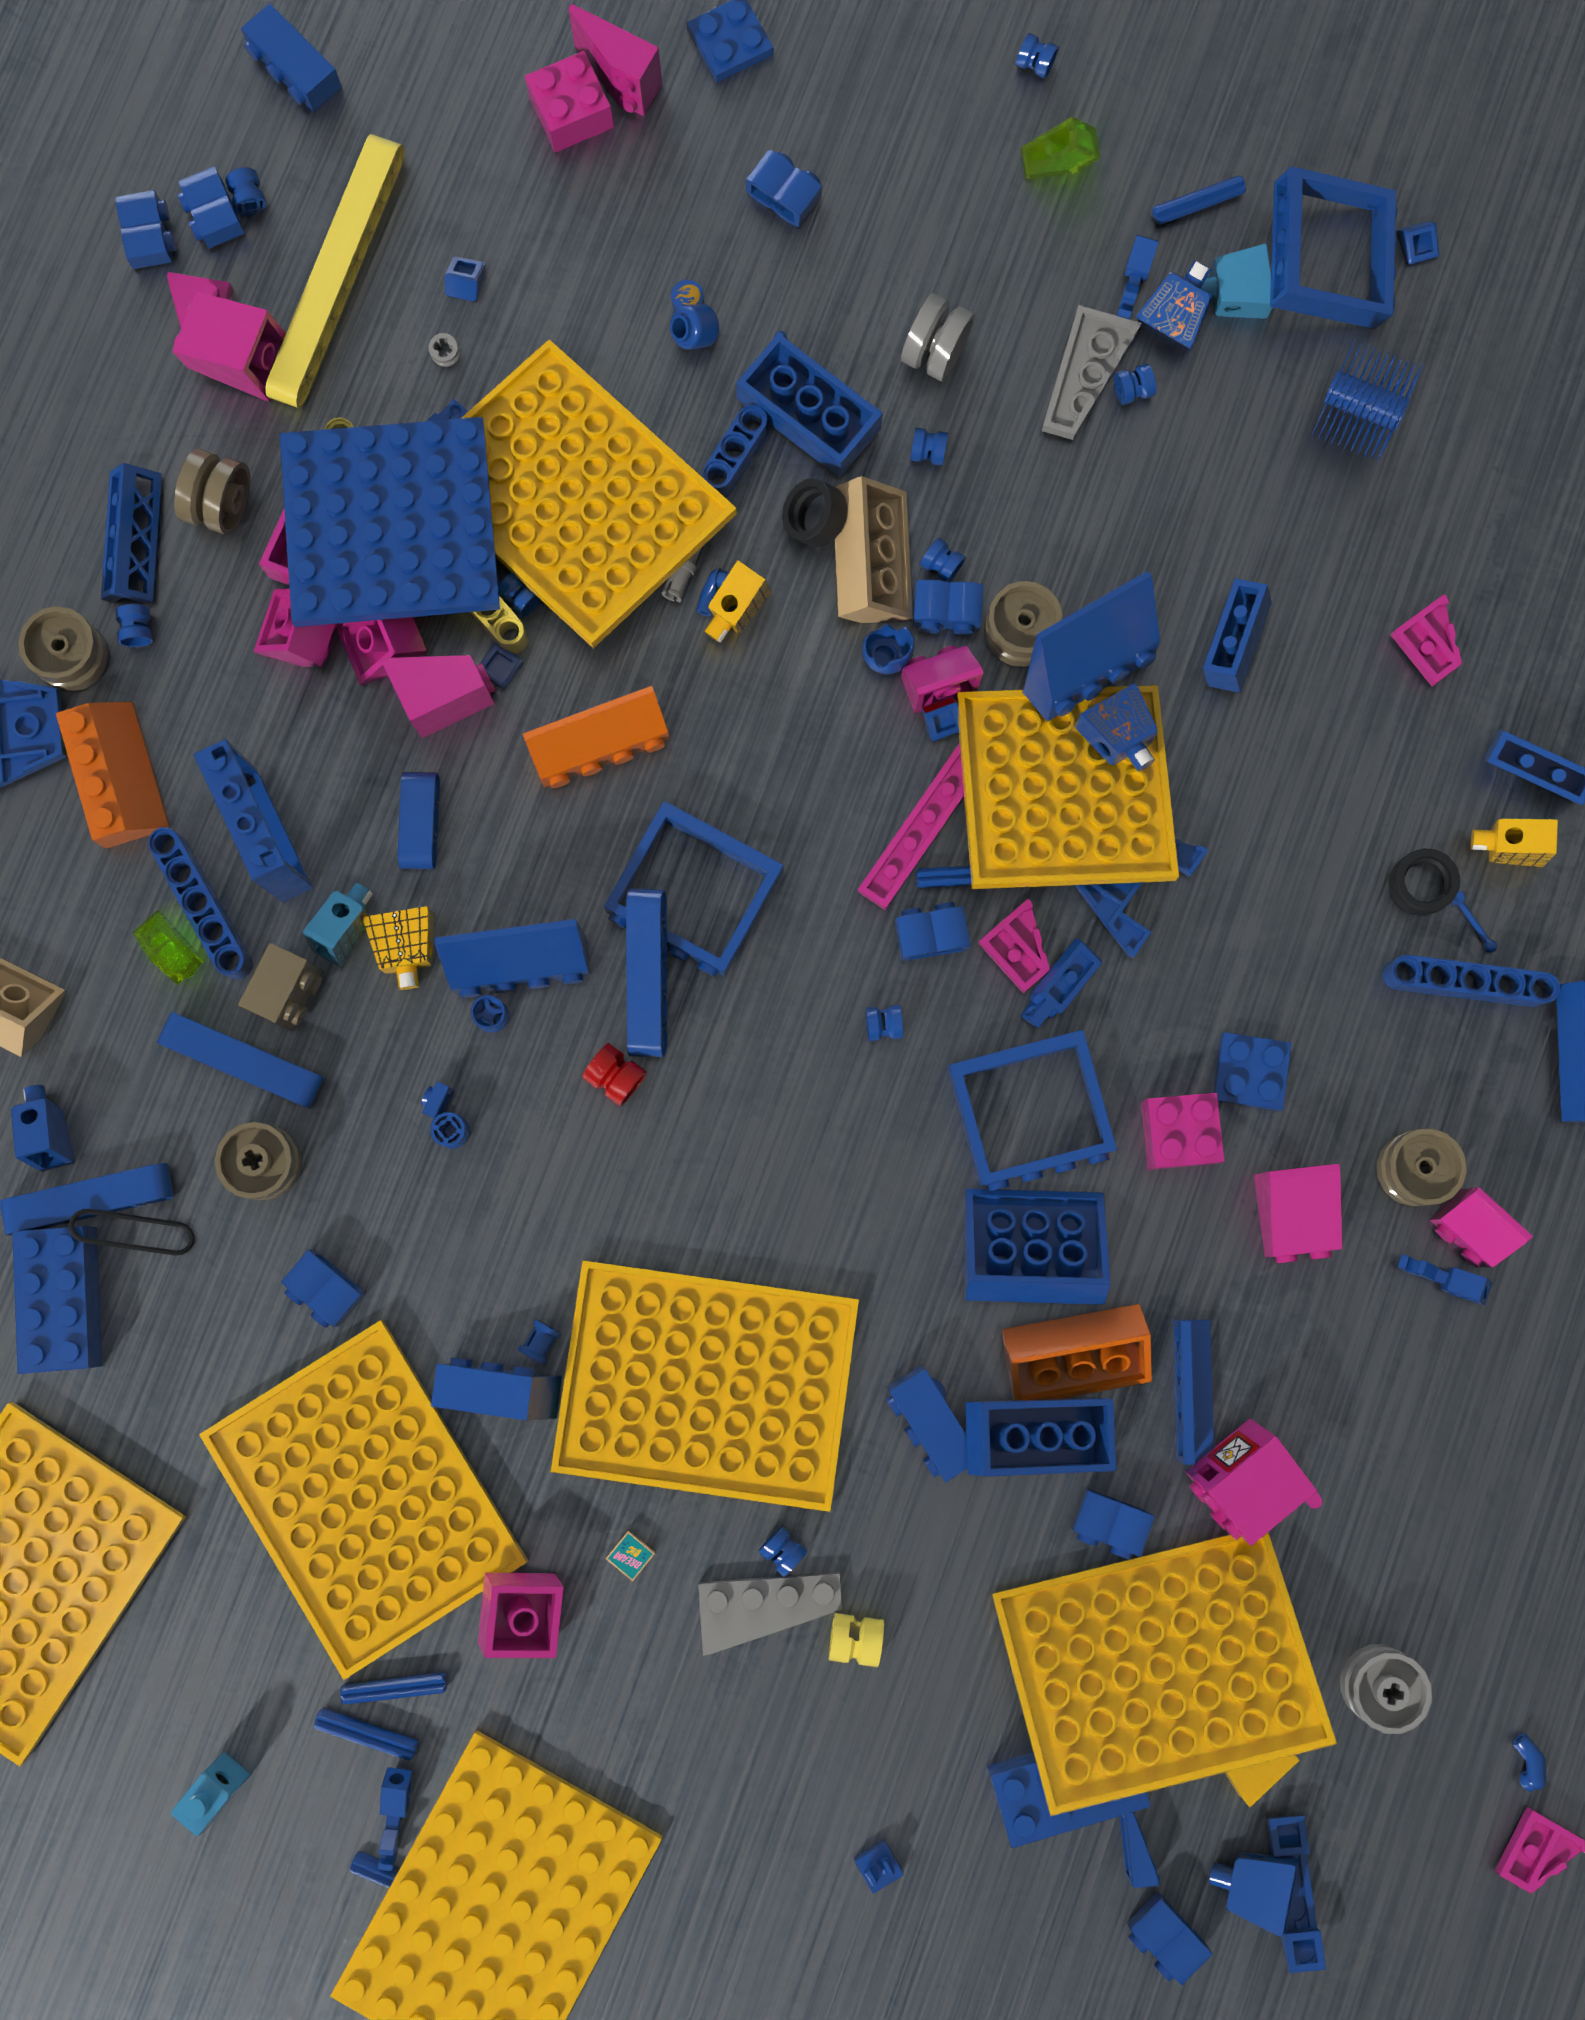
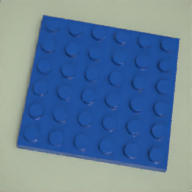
M483 417L279 433L291 618L294 627L500 609Z

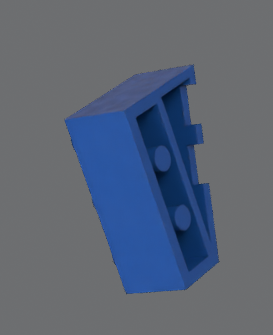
M451 1357L450 1364L436 1365L431 1407L526 1421L557 1419L562 1376L535 1373V1368L514 1366V1371L504 1370V1364L482 1362V1367L471 1366V1359Z

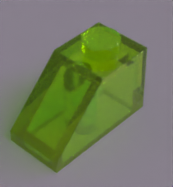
M1070 117L1021 147L1025 176L1028 179L1074 174L1101 158L1096 128L1074 117Z
M159 910L154 912L132 932L148 959L177 985L184 979L193 976L199 965L203 963L193 946Z

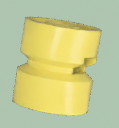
M834 1613L828 1660L849 1663L854 1658L859 1665L878 1668L882 1652L884 1620L864 1617L861 1622H858L854 1615Z

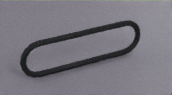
M95 1209L79 1210L69 1221V1230L72 1236L84 1243L174 1256L187 1253L194 1243V1234L191 1228L184 1223ZM83 1214H93L182 1228L187 1232L189 1242L184 1249L169 1250L85 1238L76 1232L74 1223Z

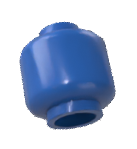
M707 304L682 305L676 309L672 316L670 332L677 345L683 349L707 348L713 345L718 337L719 321L714 310Z

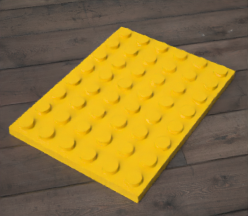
M550 339L462 417H483L496 558L593 649L737 515V508Z
M582 1260L550 1472L830 1512L859 1299Z
M384 1320L373 1324L199 1434L343 1680L482 1592L485 1572L511 1573L528 1562L527 1557L436 1407H431L432 1400Z
M14 1402L7 1403L0 1414V1754L20 1767L28 1760L186 1516Z
M1269 1532L1252 1546L1241 1537L1235 1540L1231 1535L992 1594L1050 1817L1337 1744Z
M476 1730L330 1997L370 2020H566L656 1852L663 1835Z

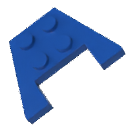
M0 679V788L67 757L65 744L56 717V713L62 711L61 692L58 689L15 680L12 682Z
M1175 839L1178 870L1190 877L1209 850L1199 845L1193 846ZM1142 882L1074 885L1127 956L1133 959L1151 934V931L1123 913V909Z

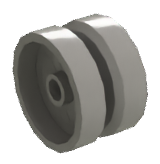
M931 293L912 324L900 361L918 369L928 359L927 375L944 382L953 370L966 344L974 323L975 314L958 306L948 316L949 301Z
M1369 1644L1357 1649L1346 1660L1340 1674V1691L1346 1705L1371 1728L1385 1734H1403L1415 1729L1428 1714L1432 1703V1686L1428 1676L1414 1659L1386 1644Z

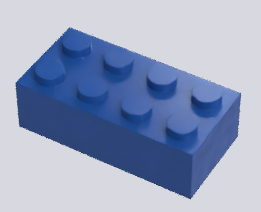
M779 333L736 382L737 400L745 406H760L767 415V423L839 478L843 476L881 430L883 413Z
M69 1227L12 1232L17 1374L102 1367L97 1244L76 1240L72 1236ZM75 1227L76 1232L80 1236L97 1239V1227Z
M1113 1398L965 1402L968 1475L990 1477L1117 1471Z
M1033 1752L987 1765L1011 1848L1151 1807L1146 1792L1050 1817Z

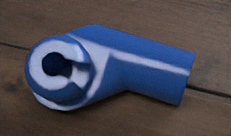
M721 568L711 571L701 591L696 608L697 613L703 616H712L708 608L709 603L730 573L729 571H722Z
M1522 1733L1512 1742V1745L1526 1761L1527 1771L1521 1772L1519 1781L1527 1791L1532 1792L1536 1788L1541 1790L1547 1782L1546 1759L1526 1733Z

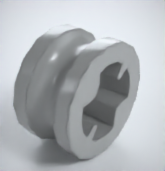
M439 333L430 340L428 345L429 353L437 365L448 367L458 361L460 348L453 336L447 333ZM442 344H448L450 350H452L451 353L446 352V357H441L437 350L438 347L442 349Z

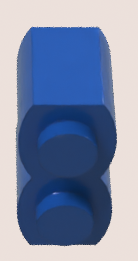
M768 150L746 179V192L762 205L773 209L775 213L790 224L800 227L820 200L822 185L818 177L811 171H802L795 168L792 160L786 154Z
M215 166L178 181L182 192L178 193L177 196L184 211L192 213L194 220L190 221L189 224L197 241L203 239L207 247L212 248L245 234L225 184Z
M155 190L115 197L123 246L131 267L138 269L171 263V251H176V246L171 230L166 231L165 221L170 220V214L165 199L160 200Z
M916 580L913 627L920 628L921 632L928 634L939 633L940 629L953 630L954 634L961 636L972 635L974 631H980L984 584Z
M946 902L935 905V911L922 913L921 908L901 911V916L897 917L894 921L901 960H917L969 950L971 943L964 906L955 907L954 902Z
M308 1249L281 1281L287 1288L284 1292L286 1296L298 1305H301L303 1302L306 1303L313 1310L310 1314L311 1317L325 1328L329 1324L332 1327H339L366 1295L356 1283L340 1272L337 1267L315 1249Z
M1085 1487L1071 1528L1078 1533L1076 1539L1092 1546H1097L1098 1541L1112 1546L1110 1549L1111 1553L1130 1560L1132 1554L1141 1557L1155 1516L1151 1512Z
M1158 1891L1127 1921L1132 1931L1128 1936L1143 1954L1149 1950L1157 1958L1154 1965L1169 1982L1174 1978L1180 1985H1183L1213 1955L1206 1942Z

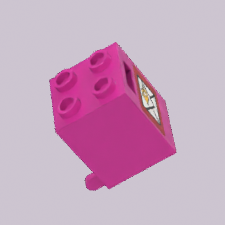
M1248 1419L1197 1461L1195 1465L1185 1471L1193 1481L1189 1485L1190 1489L1202 1503L1205 1502L1212 1510L1209 1513L1223 1530L1226 1529L1235 1540L1241 1537L1250 1546L1304 1502L1313 1509H1317L1322 1505V1498L1317 1493L1316 1488L1279 1439L1252 1419Z

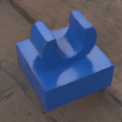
M885 1839L854 1858L858 1869L873 1894L904 1875L901 1866Z

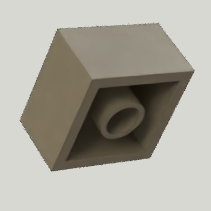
M269 943L238 1006L292 1031L295 1025L299 1026L306 1015L307 1008L304 1006L310 994L314 995L321 985L322 977L320 974L322 969L302 957Z

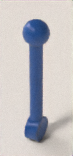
M1458 891L1454 901L1451 903L1460 907L1484 942V950L1490 953L1495 952L1498 946L1497 942L1488 937L1465 904L1464 893Z

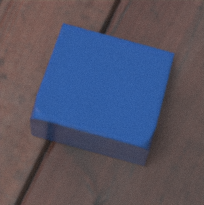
M1426 221L1396 230L1397 238L1408 265L1440 256L1436 222Z
M453 257L445 273V294L449 297L476 301L481 288L485 263Z

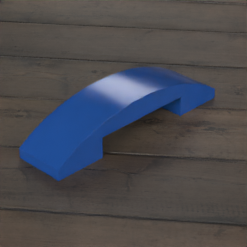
M1305 1815L1267 1818L1269 1854L1273 1857L1286 1856L1300 1859L1287 1928L1283 1937H1281L1288 1972L1298 1973L1326 1970L1321 1930L1317 1928L1307 1854H1310Z

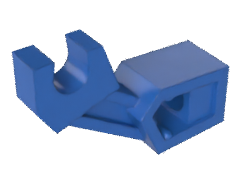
M1136 235L1124 273L1129 279L1117 316L1130 319L1139 291L1140 280L1145 282L1147 280L1159 240Z
M1404 1254L1401 1255L1398 1268L1409 1274L1441 1284V1290L1446 1293L1484 1306L1486 1305L1493 1284L1486 1277L1455 1267H1448L1446 1272L1427 1261H1418Z
M387 1767L381 1785L380 1815H387L379 1847V1854H381L378 1863L379 1870L393 1871L399 1848L401 1819L407 1816L412 1795V1770Z

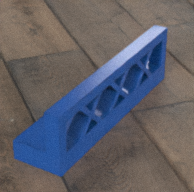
M122 463L110 471L101 600L114 603L122 598H127L148 604L153 602L162 473L127 463ZM136 477L151 481L150 494L145 498L135 487ZM139 506L148 517V526L143 530L140 529L133 519V511ZM137 538L146 549V558L141 562L131 552V543ZM134 571L137 572L144 582L143 592L128 589L129 575Z
M1173 1320L1176 1460L1184 1465H1195V1462L1199 1461L1214 1448L1210 1320Z

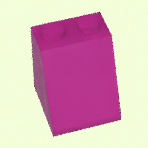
M196 291L192 303L187 308L186 318L181 331L175 338L172 352L187 368L270 402L271 398L266 396V382L286 333L266 309Z
M471 655L386 658L381 661L410 722L421 738L429 736L495 704L490 693L496 690L483 664L475 665Z
M1339 1164L1269 1171L1253 1175L1265 1257H1276V1263L1298 1261L1297 1254L1310 1253L1311 1259L1332 1257L1331 1250L1342 1249L1341 1177Z

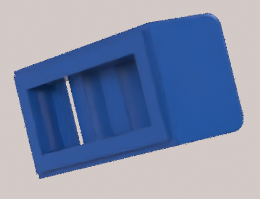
M1134 1812L1119 1816L1127 1880L1133 1888L1160 1885V1878Z

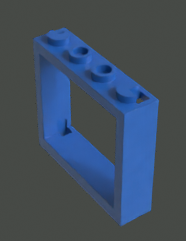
M1293 166L1287 169L1274 182L1270 307L1373 329L1393 316L1395 309V299L1393 298L1394 280L1396 277L1394 255L1397 245L1395 219L1398 212L1396 190ZM1302 195L1372 210L1370 301L1299 286Z
M226 739L194 753L197 764L251 879L281 902L290 900L313 889V885L258 769ZM254 777L256 784L249 786L246 780Z
M663 801L606 901L604 909L606 913L610 914L608 920L626 929V907L620 903L665 823L765 876L720 958L667 930L668 953L682 961H686L687 957L699 963L697 968L706 974L708 973L716 977L718 973L725 977L783 874L784 865Z
M1083 1030L953 1063L947 1067L979 1187L988 1185L989 1191L1010 1186L1008 1179L1019 1176L1022 1177L1023 1182L1043 1177L1042 1170L1055 1167L1056 1174L1076 1169V1161L1087 1158L1090 1165L1110 1160L1108 1153L1117 1150ZM1075 1048L1101 1144L990 1173L964 1077Z

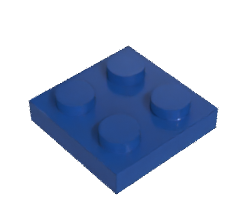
M731 0L686 22L687 30L716 83L774 55V48L747 0Z
M1226 1032L1221 1033L1213 1093H1217L1218 1102L1283 1111L1292 1043Z

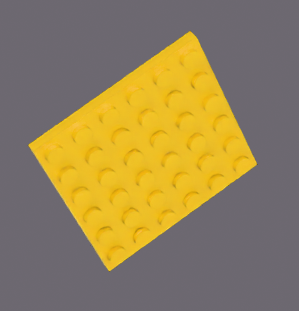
M1158 685L1137 686L1157 727V734L1153 742L1147 746L1155 761L1139 772L1129 758L1115 765H1110L1075 728L1082 712L1128 686L1106 687L1094 699L1090 701L1085 699L1075 705L1073 710L1062 717L1058 715L1048 722L1023 694V690L957 692L958 729L972 889L1177 881L1179 870Z

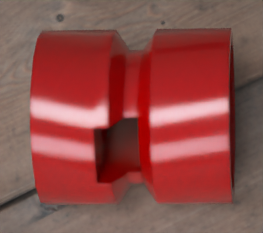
M608 1042L591 1060L583 1072L582 1078L596 1089L604 1088L605 1096L621 1107L637 1090L644 1080L647 1071L632 1060L625 1062L624 1054Z

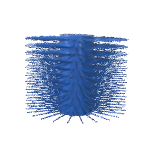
M1354 340L1341 370H1337L1323 401L1325 406L1312 436L1328 404L1332 407L1320 435L1333 408H1338V411L1325 441L1340 410L1345 412L1334 434L1332 443L1347 412L1351 416L1342 433L1339 444L1353 416H1358L1347 439L1345 448L1360 418L1364 419L1351 452L1367 420L1370 421V424L1357 454H1359L1373 423L1377 424L1368 443L1364 457L1370 449L1380 426H1383L1370 460L1378 449L1386 429H1390L1378 456V462L1388 445L1390 437L1397 430L1410 402L1409 396L1415 387L1414 385L1423 365H1421L1404 397L1402 395L1406 390L1405 388L1416 364L1414 363L1413 367H1411L1399 394L1395 392L1401 383L1409 359L1398 377L1395 387H1393L1392 391H1389L1402 358L1398 362L1386 389H1384L1382 386L1392 367L1396 354L1389 364L1380 385L1377 386L1376 383L1389 352L1381 364L1373 384L1369 383L1381 352L1367 380L1364 381L1362 379L1376 346L1367 361L1360 379L1356 377V374L1368 346L1354 375H1349L1362 342L1347 373L1342 372L1355 343Z

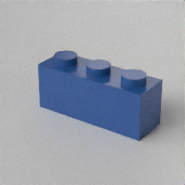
M270 3L241 27L246 40L244 47L254 60L258 61L261 59L266 64L268 73L277 83L283 81L288 86V92L299 105L305 103L315 112L342 88L336 69Z
M1234 579L1203 667L1208 686L1241 693L1272 605L1268 584Z
M1498 729L1483 760L1583 806L1585 802L1584 767L1504 730Z
M920 1365L887 1386L886 1388L891 1396L886 1398V1401L896 1417L903 1414L910 1426L904 1430L913 1445L917 1447L921 1444L928 1456L923 1461L932 1476L936 1477L940 1474L946 1483L968 1469L966 1434L927 1370Z

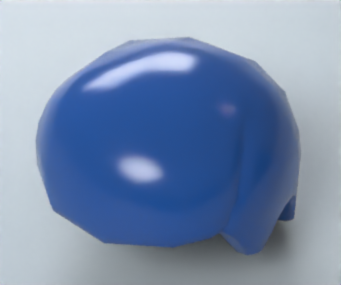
M885 624L879 629L870 631L864 638L862 657L875 672L887 675L898 673L912 659L915 638L906 626L901 629H895L889 624Z

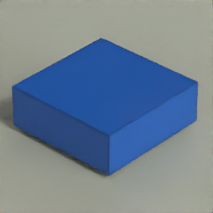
M496 642L480 662L483 664L490 680L503 690L508 687L524 664L523 660L510 651L504 650Z

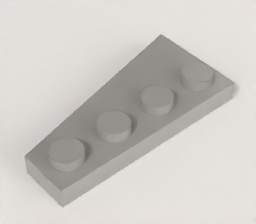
M1078 305L1041 431L1071 440L1075 438L1138 333L1141 322Z
M839 1572L699 1582L703 1657L841 1611L842 1601Z

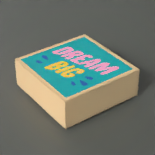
M628 1530L606 1557V1560L633 1582L656 1552L632 1531Z

